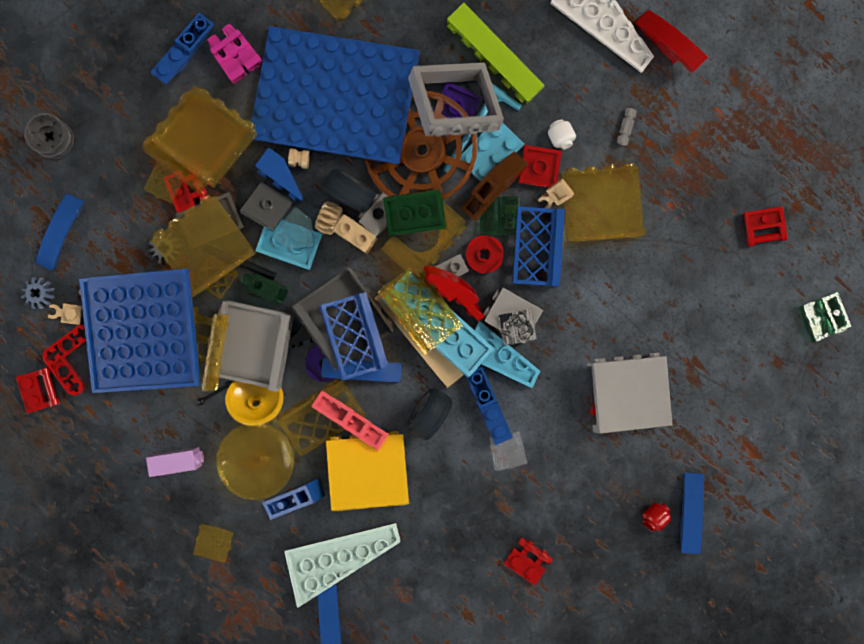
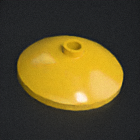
M233 381L226 392L225 403L227 410L234 420L244 425L256 426L267 423L282 408L284 400L282 388L275 392L268 390L269 388Z

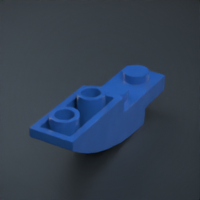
M199 12L175 39V44L151 70V74L167 86L177 73L180 74L199 50L214 27V23Z
M481 366L469 378L466 376V379L493 441L497 446L513 439V436Z

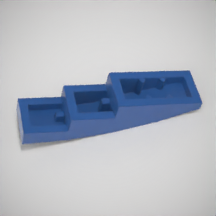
M323 358L321 377L341 379L339 370L335 371L328 360ZM362 360L360 364L366 369L373 367L372 361ZM349 362L345 364V374H352L356 366ZM387 362L389 367L350 379L401 382L402 363Z
M684 473L681 553L701 554L704 474Z
M333 585L318 595L321 644H342L337 585Z

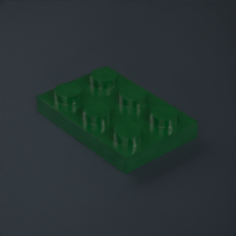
M441 189L383 198L389 236L447 228Z

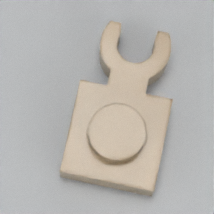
M561 179L546 190L547 193L542 194L538 201L546 200L548 203L544 208L550 209L553 202L559 206L573 197L574 192Z
M63 303V309H61L59 305H49L50 308L56 309V314L48 315V318L57 319L61 317L62 323L82 325V306Z

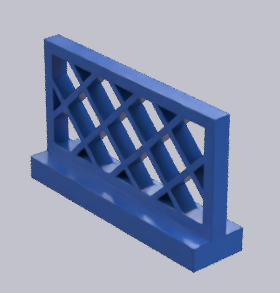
M517 207L512 283L560 286L565 209ZM522 211H529L534 217L527 224L521 219ZM542 213H551V220L545 226L538 217ZM534 220H537L543 227L536 234L528 227ZM525 228L533 236L526 243L520 239V233ZM545 230L549 234V241L543 245L537 236ZM533 239L541 246L534 254L527 247ZM523 248L531 255L524 263L519 258V252ZM544 249L548 254V260L542 264L536 255ZM532 258L540 265L533 273L526 266ZM524 267L530 276L525 280H517L518 271ZM540 269L547 273L546 282L539 281L535 277V274Z
M366 292L319 306L342 381L389 367ZM351 300L354 301L355 305L353 314L343 309L346 302ZM332 306L339 310L335 319L327 315V307ZM341 312L350 316L346 326L337 321ZM353 318L360 322L361 328L359 332L349 328ZM335 324L344 328L340 338L333 335L332 329ZM347 331L356 335L352 345L343 340ZM359 337L366 341L367 346L364 351L355 347ZM341 343L350 347L346 357L339 354L338 347ZM353 349L362 354L358 363L348 359ZM365 356L371 359L372 368L366 369L360 365ZM346 362L356 366L352 374H345L344 366Z

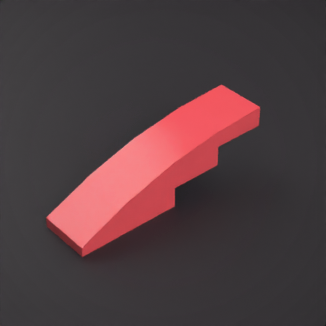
M324 391L320 392L311 406L378 451L389 436L387 432L375 426L369 420Z

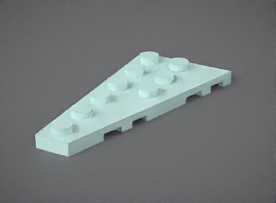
M397 524L284 551L297 608L400 543Z

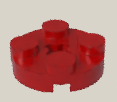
M487 235L478 236L471 240L465 253L466 261L470 268L482 274L491 273L498 269L504 257L501 243L496 238ZM480 250H488L490 252L488 254L489 259H481L479 257L481 255Z

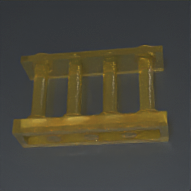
M193 306L195 329L197 322L212 326L210 337L196 334V342L209 345L207 356L198 354V361L206 364L204 375L200 374L201 391H217L229 315L214 314L213 318L198 315L199 307Z

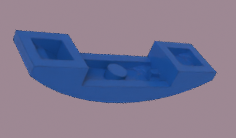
M70 194L65 195L44 235L36 258L37 264L52 271L55 270L62 254L60 251L85 201Z

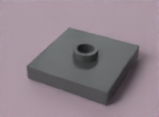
M261 182L241 208L240 213L274 232L294 204V200Z

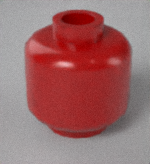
M653 503L643 513V524L653 532L663 530L671 521L670 509L663 503L661 505Z

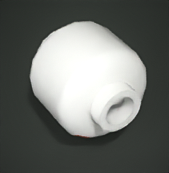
M563 119L557 120L550 125L548 130V136L554 147L568 149L573 145L572 142L575 140L576 134L568 121Z

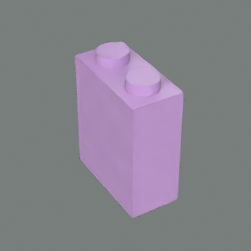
M199 447L156 453L146 457L149 477L196 470L204 462L203 452L199 450Z

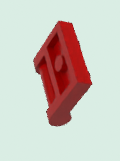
M783 206L743 213L749 247L755 246L757 243L775 240L787 241L788 236ZM772 227L779 228L777 233L754 236V230Z
M48 367L16 377L27 414L61 404L59 398L56 397L49 374L51 371ZM38 376L43 378L49 398L47 402H45Z

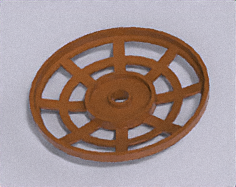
M426 91L428 99L438 100L435 111H432L435 119H447V117L442 115L445 103L457 110L462 117H469L465 110L453 99L440 93ZM409 110L407 122L411 131L404 138L400 165L384 163L374 167L373 160L365 159L368 172L376 186L387 196H395L396 194L390 191L378 176V174L389 171L392 177L403 185L399 195L409 194L411 189L427 190L434 188V190L441 189L442 199L445 200L463 186L474 168L478 150L477 134H471L473 149L470 163L461 161V137L467 133L449 134L443 138L437 135L425 136L423 127H418L415 118L420 117L418 111L412 113ZM454 140L456 141L455 158L446 155V145ZM423 145L427 146L426 154L419 155V148ZM442 162L451 165L449 171L439 179L436 169ZM403 164L409 168L411 172L407 180L399 176L394 168ZM457 168L466 170L461 181L452 190L444 194L441 184L446 182ZM419 173H428L432 182L429 184H414Z

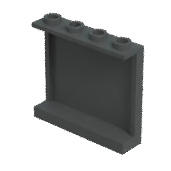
M351 267L291 307L335 371L339 369L319 307L320 305L366 292L380 340L394 331L392 328L394 324L391 319L383 315L381 312L383 310L382 306L377 300L374 301L370 296L372 292L366 284L363 286L359 280L361 278L356 269L352 270ZM354 301L346 302L343 309L353 314L355 310ZM332 306L326 308L327 315L335 319L339 310ZM341 312L337 321L346 326L350 316ZM353 318L349 328L359 332L361 328L360 322ZM335 324L332 329L333 335L340 338L344 328ZM347 331L343 340L352 345L356 335ZM359 337L355 347L364 351L367 346L366 341ZM341 343L338 347L339 354L346 357L350 347ZM353 349L348 359L352 360L361 353Z

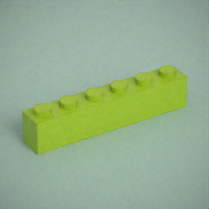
M465 3L447 18L449 30L453 34L458 33L462 38L461 42L467 48L471 47L475 51L474 55L481 62L484 60L489 65L487 67L493 75L497 74L502 79L501 83L507 89L511 88L515 92L514 96L519 102L528 104L544 88L545 85Z

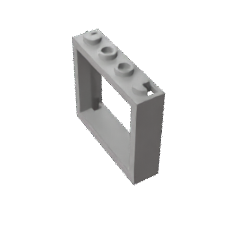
M485 63L412 67L408 80L425 136L458 135L463 133L476 134L478 132L491 133L492 131L499 130L504 118ZM478 81L489 116L434 118L424 84Z

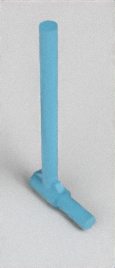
M492 83L498 102L503 101L519 111L522 104ZM485 103L477 116H486L488 113ZM467 133L462 137V151L471 139V133ZM456 148L454 149L450 157L455 158ZM445 163L442 170L447 173L451 165Z

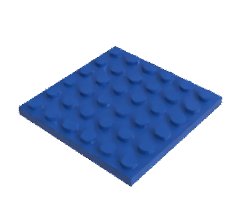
M189 269L79 279L92 393L201 385Z

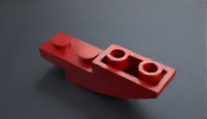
M428 265L423 267L426 273L425 279L430 285L434 284L437 287L436 291L442 298L446 297L449 301L455 299L459 305L463 304L466 307L464 308L466 313L471 318L474 316L478 321L484 318L481 308L476 303L479 301L478 295L468 283L444 269Z

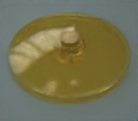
M266 423L256 426L243 424L227 434L221 442L217 453V470L224 485L235 495L249 500L266 499L282 490L290 480L294 469V452L287 437L276 427Z

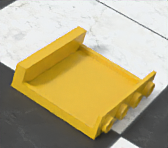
M399 431L388 432L389 436L379 451L354 435H351L350 439H342L341 436L331 437V441H326L331 511L410 505L403 434H399Z

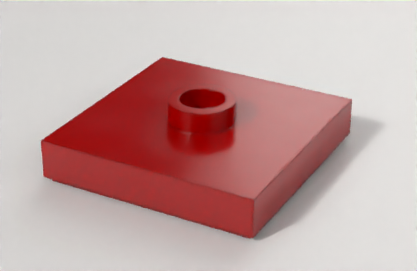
M524 145L522 158L529 165L519 175L518 183L545 188L555 184L558 180L562 150Z

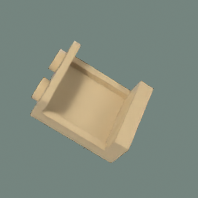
M346 215L341 217L333 229L336 234L367 255L378 240L374 234Z

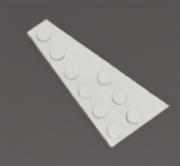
M616 0L551 1L550 4L639 72L642 73L653 59V54L643 39L639 37L632 23L628 21Z

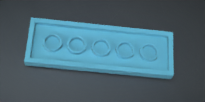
M409 271L382 299L386 305L468 378L494 349Z

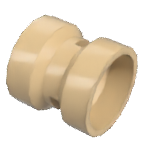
M290 148L288 167L295 168L298 165L302 169H308L310 150L298 151L296 148Z

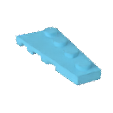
M479 321L474 331L494 348L481 364L533 388L540 370Z

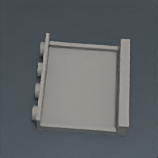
M229 300L222 301L218 309V315H220L219 323L215 326L216 341L213 342L211 348L213 357L208 365L209 377H220L269 388L268 390L275 392L281 390L294 314Z
M649 353L648 357L642 358L641 354L630 355V359L625 360L623 356L612 357V361H605V358L594 359V363H587V366H592L597 424L593 425L594 433H609L673 425L667 356H659V353Z

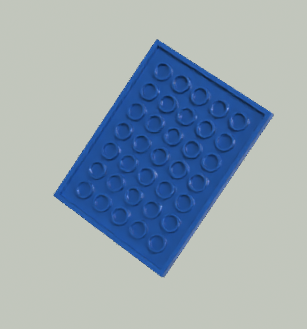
M269 26L248 139L400 165L413 94L408 77L412 67L418 66L420 50Z

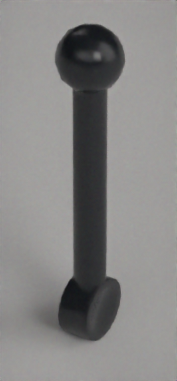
M227 381L224 386L204 398H199L197 403L203 405L206 400L229 388L232 382Z

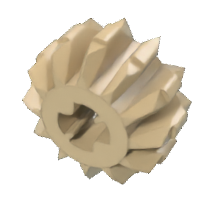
M325 202L315 221V228L321 233L332 235L334 233L333 229L342 217L343 208L336 203Z

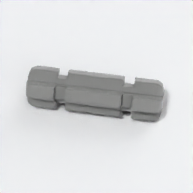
M626 108L624 116L626 117L623 118L619 132L621 135L617 139L619 145H628L630 139L628 135H631L634 124L633 118L636 117L637 113L633 108Z

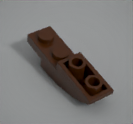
M514 151L481 180L471 191V197L461 209L474 221H477L500 193H504L529 164Z

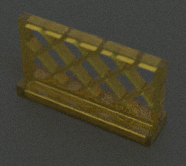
M415 264L382 287L378 293L423 353L426 354L463 325L438 294L434 286L427 282L424 273L418 265ZM412 271H415L418 275V283L409 281V275ZM396 283L405 284L404 293L397 292L393 285ZM408 285L418 287L417 296L408 294ZM421 288H427L430 291V298L421 297ZM407 298L417 300L416 309L410 308L407 305ZM420 300L430 302L429 311L419 310ZM433 303L440 304L442 314L432 312ZM419 313L428 315V324H423L419 321ZM432 316L441 318L440 327L431 325ZM445 319L452 320L455 327L453 329L444 328ZM431 329L440 331V337L436 342L430 335Z
M336 379L277 416L276 421L283 428L301 457L345 430L342 427H330L332 421L330 419L328 426L317 424L319 414H323L313 410L314 408L311 406L321 391L332 397L335 396V399H337L338 394L345 390L349 397L347 403L343 404L357 409L362 417H366L347 387L346 382L342 381V379ZM309 412L316 413L315 424L305 422V414ZM292 422L299 423V433L290 432L287 426ZM303 424L314 427L312 436L301 434ZM316 427L327 429L326 436L323 438L314 437ZM300 437L311 440L309 447L304 450L298 444Z

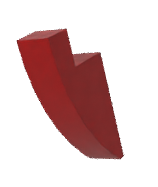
M647 10L634 23L673 64L679 61L691 74L708 58L683 33L650 10Z

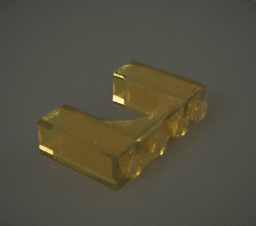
M444 201L447 228L439 229V240L432 249L425 252L413 251L395 235L381 248L406 272L409 271L416 278L422 279L426 275L423 267L429 266L430 263L434 265L440 259L439 253L443 248L447 251L454 243L451 239L456 234L460 236L467 228L464 226L466 221Z

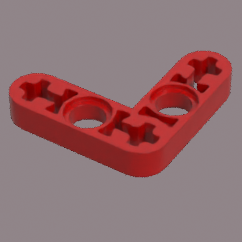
M84 325L76 326L48 347L42 355L45 364L70 395H79L85 389L83 380L66 359L67 356L86 343V337L74 339L71 336L72 334L74 337L78 336L81 333L80 329L85 330ZM66 339L72 342L70 350L63 348V342ZM58 350L62 352L54 356L55 361L48 359L50 357L49 352L55 353ZM62 366L68 368L69 373L66 377H62L59 374V368ZM72 375L74 376V378H72L71 381L74 384H79V386L77 387L78 391H72L71 388L73 387V385L70 381H68L67 383L65 382V380L71 378Z

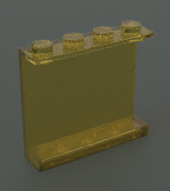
M194 85L192 88L196 94L161 136L154 132L150 139L157 148L214 188L254 140L257 132L254 128L255 125L250 120H243L237 111L232 108L229 110L220 99H213L206 89H199Z
M210 195L206 196L200 201L202 205L196 209L192 206L184 212L186 216L179 220L178 217L168 223L170 227L166 230L159 229L152 234L153 239L151 243L156 246L172 270L189 269L192 298L256 254L215 195L212 198Z

